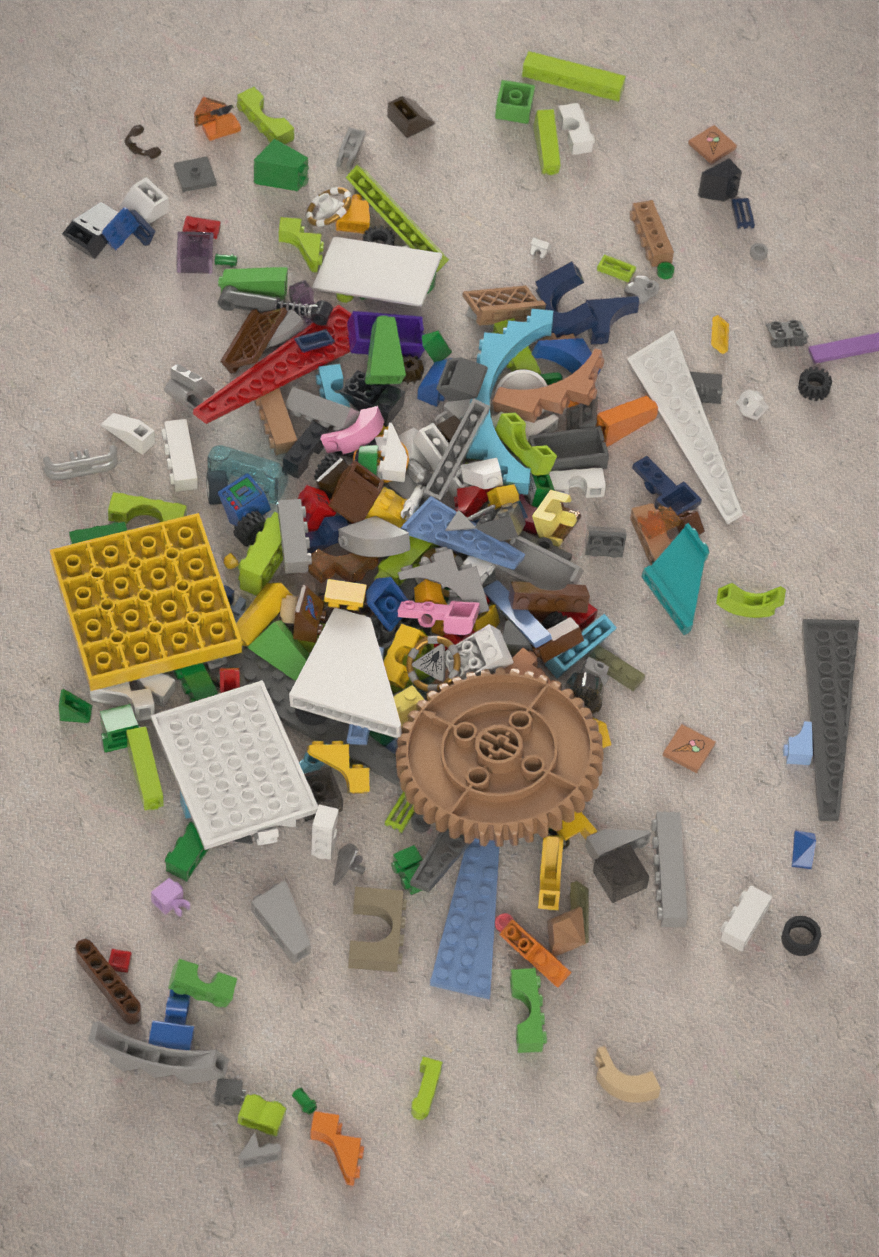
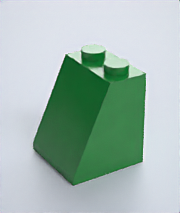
M273 139L254 159V183L256 185L298 192L302 187L306 186L309 180L308 157Z

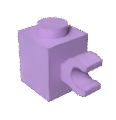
M170 878L151 892V902L165 915L173 909L181 917L182 910L179 909L183 906L187 910L190 909L189 902L183 899L182 886L178 882H173Z

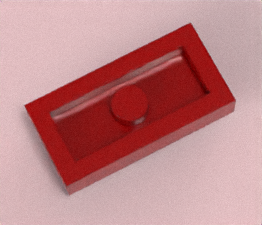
M186 216L183 233L217 239L221 228V221Z

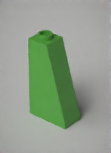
M288 267L224 269L223 276H219L218 286L221 287V292L225 286H233L239 291L275 296L285 302L288 289Z
M380 316L377 317L372 326L365 383L401 384L406 374L395 317Z
M282 620L273 622L248 646L255 654L295 681L310 656L298 640L293 639L292 632Z

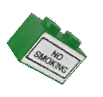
M531 473L528 498L531 506L538 508L549 491H555L549 474L535 476Z

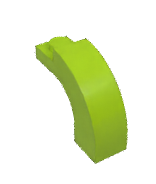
M730 583L718 588L716 604L725 611L738 616L750 618L769 617L775 615V608L784 605L786 589L779 586L764 593H750L740 589L734 583Z

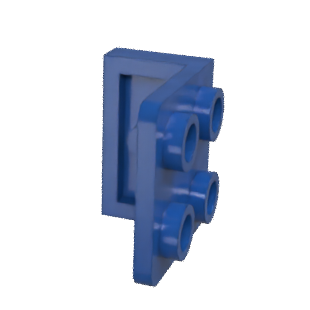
M124 207L102 230V234L108 241L107 244L116 251L136 231L139 223L129 209Z

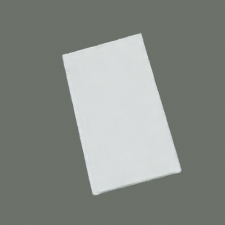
M333 237L312 288L313 290L422 307L442 258V253Z

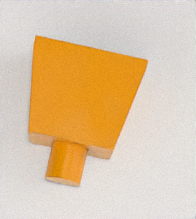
M354 194L352 195V202L348 211L336 221V231L365 234L366 230L369 231L370 225L369 204L367 201L362 200L361 195Z

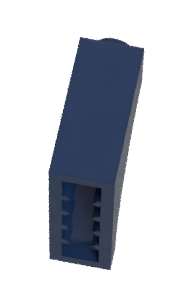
M639 297L586 300L585 302L595 310L599 321L598 325L588 329L590 344L601 345L608 343L612 325L626 315L638 313Z

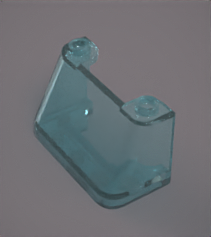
M223 445L214 446L208 455V471L225 470L228 482L232 475L242 477L248 473L255 482L265 485L264 493L269 494V502L278 505V500L281 499L288 484V474L278 462Z

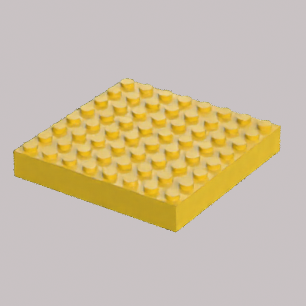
M199 513L49 550L53 571L90 691L242 653V640Z

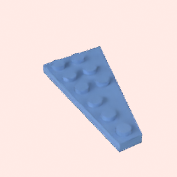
M432 496L401 527V529L409 532V536L515 570L525 557L524 553L505 541H499L477 530V528L445 531L457 512Z

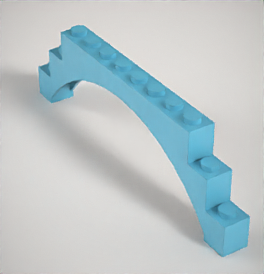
M532 309L531 316H527V322L508 321L507 328L503 329V334L484 332L483 340L480 339L479 342L481 354L478 353L477 363L487 366L488 370L476 400L490 406L493 388L506 365L520 351L545 336H551L553 311ZM489 409L488 415L466 455V459L488 460L497 458L501 476L503 477V485L515 484L519 494L528 495L531 469L521 465L504 447L494 429Z

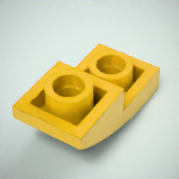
M496 605L489 606V611L482 612L477 616L473 626L475 632L489 624L495 628L499 625L500 619Z

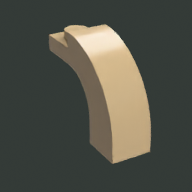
M606 1047L597 1048L596 1057H594L596 1067L598 1068L596 1079L606 1092L617 1099L633 1103L647 1102L659 1098L661 1088L653 1071L638 1076L623 1074L614 1066Z

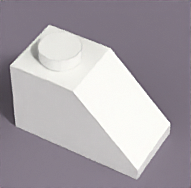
M497 458L460 465L463 482L482 489L503 486Z

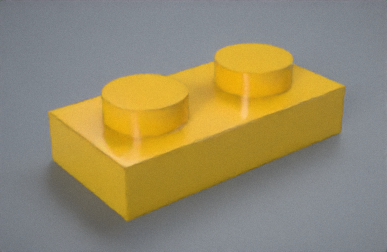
M716 315L712 319L711 345L721 354L728 352L729 323L719 315Z

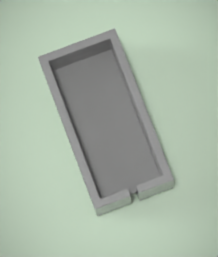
M521 536L512 538L509 545L524 553V560L515 570L497 565L500 571L521 582H530L540 589L551 591L561 590L567 584L577 585L584 572L580 566Z

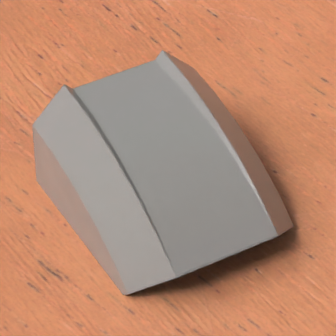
M291 309L287 312L265 349L285 342L304 326L303 319L294 310Z

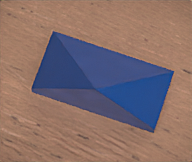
M794 832L792 867L812 869L816 846L815 833Z

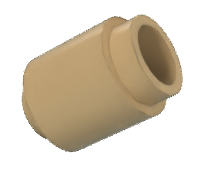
M287 595L286 599L282 598L280 617L285 623L294 624L298 603L297 596Z

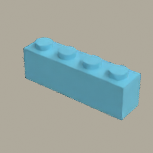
M603 614L581 632L584 639L583 642L547 661L545 666L558 679L607 639L617 627Z

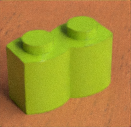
M257 1094L246 1095L238 1114L237 1123L247 1128L257 1129L271 1136H277L286 1115V1107L278 1101H265L263 1097Z

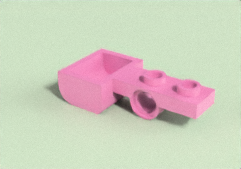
M408 600L401 602L398 609V617L418 618L419 624L425 628L432 627L436 620H444L445 633L467 635L473 629L480 611V603L451 601L449 605L432 602L415 603Z

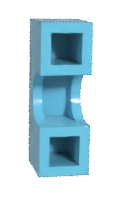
M340 364L318 367V374L315 375L316 384L320 385L321 388L319 389V397L350 408L349 401L340 393L334 392L343 388V374Z

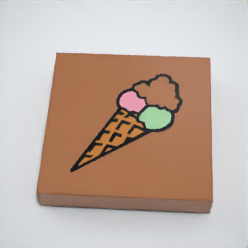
M715 125L691 138L688 142L710 164L715 163L737 148V145Z
M681 724L664 750L663 756L698 773L714 748L716 741Z

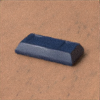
M327 329L294 338L303 353L335 343Z

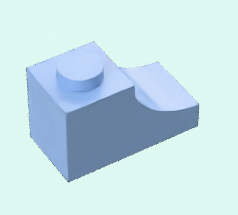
M804 721L801 732L795 737H789L787 744H784L783 756H786V764L810 765L813 756L812 722Z

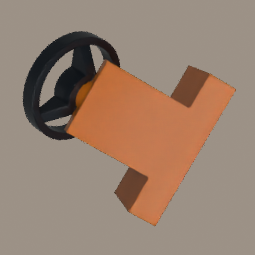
M233 105L210 112L211 116L217 115L218 117H216V121L202 125L209 141L241 131V126L232 112L229 113L234 108Z

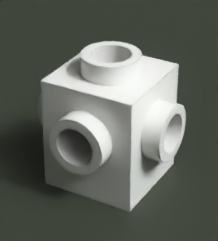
M749 389L743 392L736 402L740 407L739 411L743 415L758 420L769 408L763 400L764 396L760 392Z

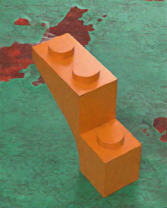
M314 1111L310 1139L321 1141L333 1150L345 1183L354 1186L355 1178L359 1179L361 1166H358V1159H363L364 1154L361 1138L341 1135L343 1123H339V1115Z

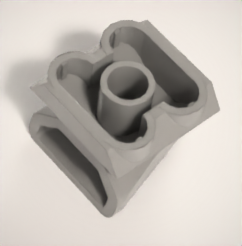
M176 364L171 367V379L165 386L164 391L193 410L203 402V398H209L214 395L215 388L199 375Z

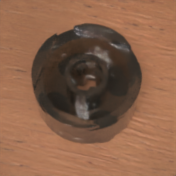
M573 673L567 680L565 689H571L574 692V698H581L584 701V708L590 709L592 714L598 713L602 708L604 694L601 678L590 673Z

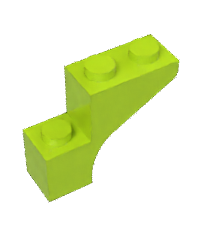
M280 217L279 242L295 246L301 253L310 271L318 273V266L322 265L323 255H320V252L324 251V241H321V234L304 233L305 226H301V219Z

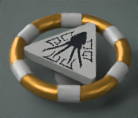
M428 636L415 644L408 654L406 662L407 673L412 683L419 689L427 692H439V685L441 683L425 684L421 682L414 671V667L450 686L452 678L458 676L460 671L461 658L455 644L444 637ZM427 644H440L414 662L422 647ZM445 646L449 649L454 660L453 669L446 680Z

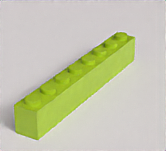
M356 165L345 177L411 249L442 253V258L436 272L449 261L448 257L365 169Z

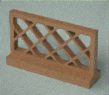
M526 285L463 291L462 294L463 298L477 315L476 322L479 326L492 325L512 318L518 322L527 321V316H531L532 309L545 310L546 307L544 301H538Z

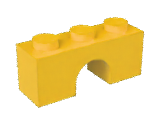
M401 624L399 630H397L394 641L388 649L383 662L390 685L402 689L405 688L409 676L407 667L403 665V660L418 641L428 637L421 630ZM424 647L419 650L418 654H421Z

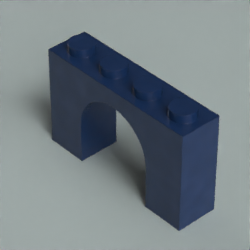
M573 261L535 281L537 285L536 292L546 304L545 310L553 311L552 333L555 334L556 338L574 334L576 337L599 324L595 310L587 302L571 311L558 312L561 298L570 290L585 283L580 269Z

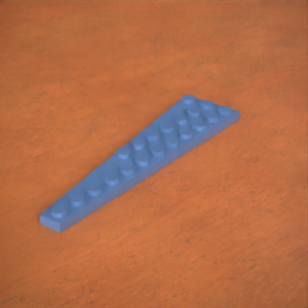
M475 838L464 851L430 980V986L489 1000L499 847L495 846L494 840H489L487 846H480L479 839Z

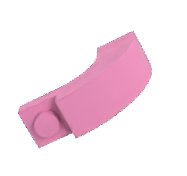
M378 406L361 410L358 420L350 427L341 431L323 434L321 441L327 454L342 451L343 454L350 453L359 449V446H365L380 433L384 424V419Z

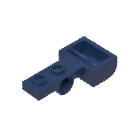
M648 456L633 464L632 469L645 481L644 484L648 492L651 494L657 493L660 496L656 498L654 507L658 509L660 515L668 523L672 524L675 522L673 518L688 510L692 511L701 505L702 499L684 481L676 485Z

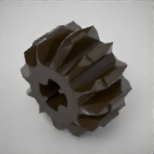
M410 354L408 357L402 355L406 374L402 382H406L408 385L410 382L415 384L417 380L421 381L424 373L422 360H418L417 356L411 357Z

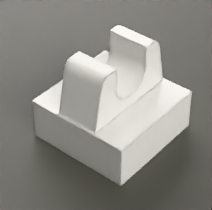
M533 237L531 255L534 256L536 251H541L540 258L544 259L552 246L548 242Z

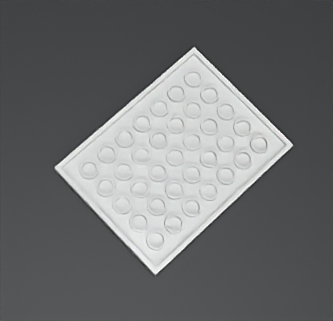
M263 680L151 715V721L205 850L317 812L318 805Z

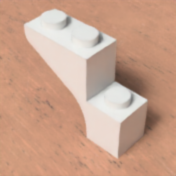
M129 682L90 691L92 701L116 706L131 704L136 721L151 719V715L155 714L151 688L131 691Z

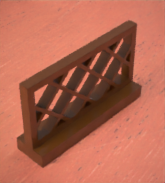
M285 308L259 313L256 309L250 311L220 360L230 374L236 373L241 366L257 363L288 311Z

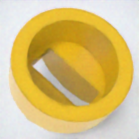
M229 553L224 558L223 563L227 569H234L239 566L238 560L232 553Z

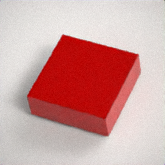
M111 949L108 963L115 971L128 973L132 952Z

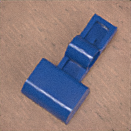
M170 989L166 1004L164 1022L152 1021L148 1044L191 1051L195 1031L194 1026L186 1025L191 996L177 994L174 990Z

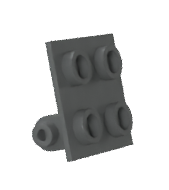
M790 320L789 322L773 321L766 323V327L773 338L771 339V346L780 348L784 347V344L785 347H788V343H790L791 347L793 345L804 346V344H807L809 335L801 321Z
M690 371L701 402L721 404V395L723 393L722 374Z

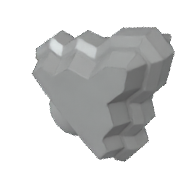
M412 459L409 461L406 473L415 483L426 488L433 474L416 460Z

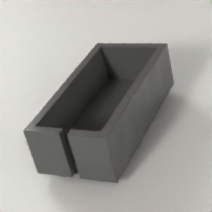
M601 426L532 435L528 438V443L531 447L547 445L555 453L557 458L551 471L589 468L606 469L608 466L609 453L604 442Z

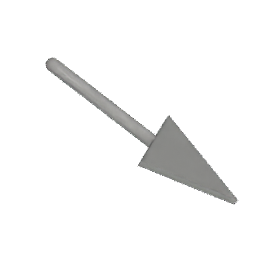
M491 505L468 518L458 510L445 531L476 529L470 520L492 510V508H495V505Z

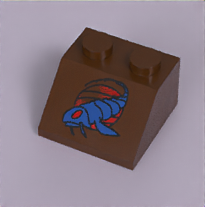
M302 585L295 611L293 639L316 643L318 635L320 636L323 631V624L321 622H325L327 611H324V602L306 585Z

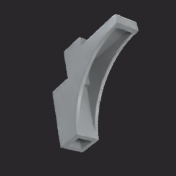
M447 547L436 549V554H433V563L429 559L419 562V567L412 568V565L401 568L402 572H398L400 580L425 578L439 582L455 592L463 602L480 603L479 613L489 611L477 566L472 567V564L460 566L461 570L458 571L452 549L447 550Z

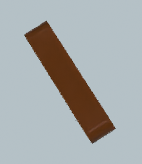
M88 939L79 940L75 945L78 963L127 1024H137L141 1020L140 1002L96 946ZM83 950L89 951L88 953H81ZM95 965L101 966L99 968H93V966ZM106 980L112 981L111 983H104ZM118 995L124 996L123 998H116ZM130 1010H135V1011H136L135 1013H132V1014L128 1013V1011H130Z

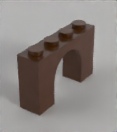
M528 610L539 623L551 612H555ZM570 617L554 627L546 629L551 634L552 639L537 648L531 644V649L537 658L539 657L545 663L583 642L584 639L580 627Z

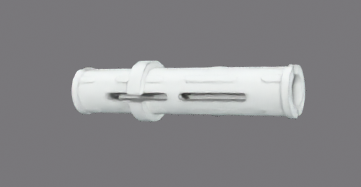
M417 485L410 498L405 501L404 508L401 511L403 519L406 515L405 520H408L418 510L425 490L424 486L420 489L422 485Z

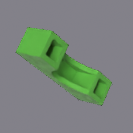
M536 968L511 969V997L522 1001L530 1013L529 1017L524 1022L518 1024L516 1028L517 1053L542 1052L543 1045L547 1044L546 1031L542 1030V1025H545L544 1013L540 1012V1007L543 1006L542 994H538V988L541 987L540 976H536Z

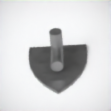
M352 843L346 844L339 850L333 886L342 880L348 870L363 874L365 871V867L359 865L363 859L360 855L356 856L358 849Z

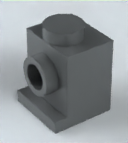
M225 1078L217 1079L214 1096L215 1106H219V1102L227 1106L240 1105L241 1101L244 1102L246 1089H243V1081Z

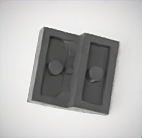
M596 395L595 399H592L589 406L580 403L579 405L567 408L566 431L590 428L597 424L598 395Z

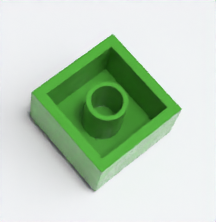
M501 80L495 119L529 124L535 85Z

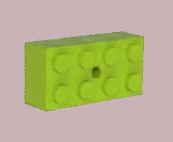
M276 512L272 514L271 518L268 517L266 519L263 531L258 532L255 544L249 547L245 560L242 559L238 566V570H240L238 577L240 589L256 596L266 583L271 581L283 561L279 518Z

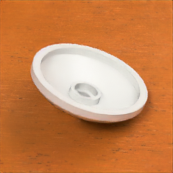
M516 370L501 379L496 387L495 394L499 387L528 390L546 387L547 383L536 372Z

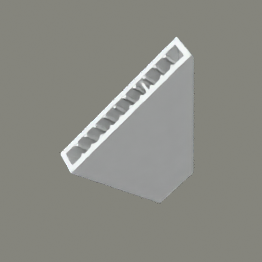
M334 608L289 694L290 706L355 726H361V728L366 727L368 730L395 738L400 737L402 734L401 722L371 618L344 609Z

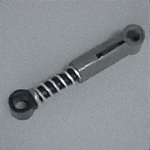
M225 286L217 303L221 309L226 311H232L234 308L248 311L256 309L258 312L264 313L285 308L287 311L292 309L300 317L306 316V318H311V321L319 326H324L328 323L333 311L332 305L324 300L317 301L316 304L308 306L307 304L302 305V303L284 302V300L281 301L279 297L239 291L233 286Z

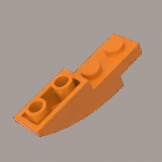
M513 919L500 932L499 935L556 987L559 988L572 973L556 956Z

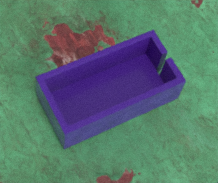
M361 311L352 312L347 322L350 353L369 355L372 326L377 317L385 315L395 317L402 355L408 357L410 354L411 357L417 356L420 359L425 350L422 343V335H425L423 333L422 316Z

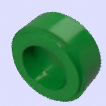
M662 262L658 265V277L661 279H671L674 276L675 268L671 263Z

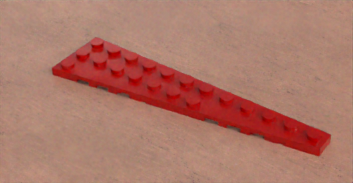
M338 304L333 308L326 325L319 326L312 323L194 408L193 415L205 424H208L349 353L350 344L347 322L351 313ZM327 329L335 343L303 353L294 338Z

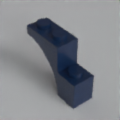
M342 515L325 517L317 531L305 533V537H309L310 549H307V553H311V558L325 548L339 543V529L349 525Z

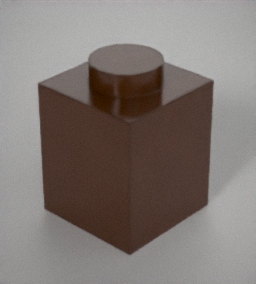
M688 510L673 518L679 533L687 523L696 529L698 537L705 532L698 511Z

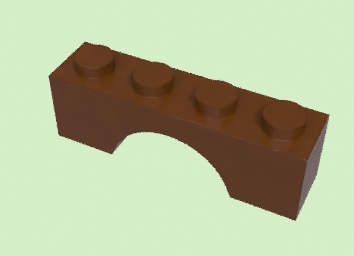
M511 581L508 599L511 608L517 610L587 613L590 595L586 585L567 584L561 590L551 591L540 589L530 582Z

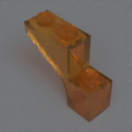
M318 548L311 554L312 564L308 565V573L321 583L326 579H331L335 573L346 582L355 583L362 580L369 570H373L378 565V557L361 556L354 553L344 556H332Z

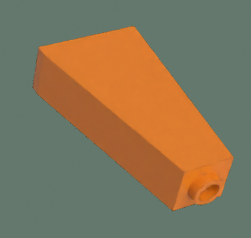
M646 395L598 413L596 427L601 426L606 446L609 447L656 419L658 406L655 401Z

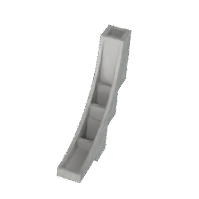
M100 1021L93 1022L88 1042L110 1057L109 1062L121 1071L142 1068L154 1078L175 1075L186 1084L225 1078L229 1058L216 1049L187 1051L155 1046L125 1036L107 1027Z

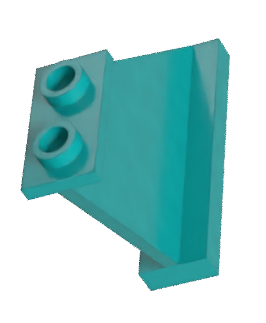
M689 523L685 525L684 529L652 565L644 568L641 575L644 582L684 636L690 633L693 627L704 563L707 561L710 553L707 544L701 541L696 529L692 528Z

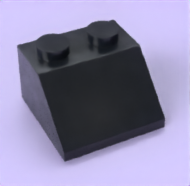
M730 158L703 171L698 196L723 202L736 197L742 171Z

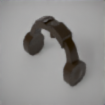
M141 124L134 126L124 140L129 150L134 154L148 156L150 159L159 157L162 152L159 147L142 150V148L136 146V143L131 141L132 136H139L144 131V127Z

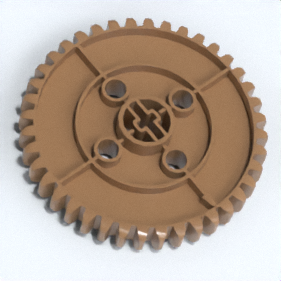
M497 668L495 674H490V671L485 669L481 670L480 676H476L472 671L467 672V679L465 680L458 676L453 677V685L449 686L447 683H441L439 685V693L429 691L427 693V701L419 700L417 702V711H410L408 722L403 723L401 727L402 734L397 739V776L400 780V787L405 792L406 800L408 803L413 804L414 811L419 815H423L424 821L427 824L435 823L436 830L440 833L449 829V836L453 839L458 838L462 834L464 835V843L468 844L477 838L479 839L480 846H487L489 840H494L496 847H502L504 840H509L512 846H517L519 838H524L526 842L531 843L534 842V834L538 833L542 838L549 836L548 828L550 827L554 831L561 830L562 820L572 822L575 819L574 812H582L585 809V802L591 801L593 798V790L599 786V777L603 772L604 752L602 735L599 733L597 721L593 720L592 712L590 709L584 708V701L581 698H574V692L571 689H564L562 691V683L553 681L549 684L548 676L541 675L538 679H535L533 671H527L524 676L519 675L518 668L511 669L510 674H505L504 668Z

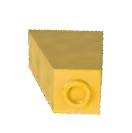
M266 583L236 623L242 640V646H249L281 611L282 598L286 599L287 595L293 596L282 583Z

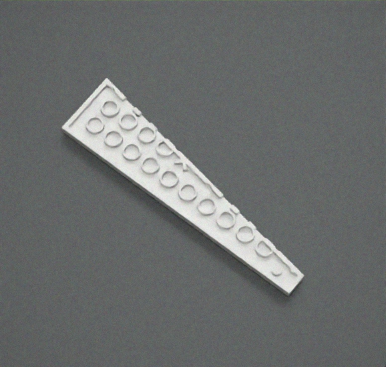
M674 330L627 359L651 399L656 402L660 414L726 523L729 524L744 514Z

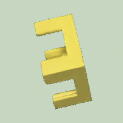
M550 490L532 517L538 537L549 538L554 546L559 547L563 539L554 537L552 534L559 524L573 527L577 522L575 514L565 512L561 507L560 501L565 503L571 502L570 495Z

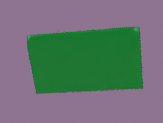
M439 330L422 335L423 347L433 362L444 360L452 353Z

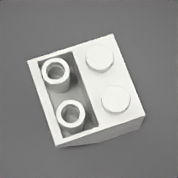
M146 177L131 187L119 208L122 210V208L126 207L129 211L136 210L150 224L169 212V198Z

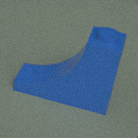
M583 338L541 340L537 342L532 351L534 358L553 361L566 368L572 374L592 354Z

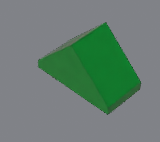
M64 688L61 689L58 706L60 721L89 723L92 705Z

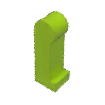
M423 1056L420 1063V1072L424 1073L418 1096L413 1099L411 1105V1114L417 1120H423L429 1115L443 1064L442 1061Z

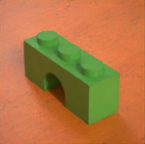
M178 959L172 968L168 989L174 990L177 994L192 996L198 1001L210 1002L216 1007L226 1008L233 999L237 978L217 972L211 979V983H204L197 975L199 965Z

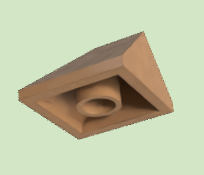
M581 907L547 920L549 949L554 956L561 955L586 944Z

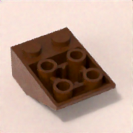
M354 460L342 472L329 507L345 517L350 523L354 524L363 521L380 494L384 481Z

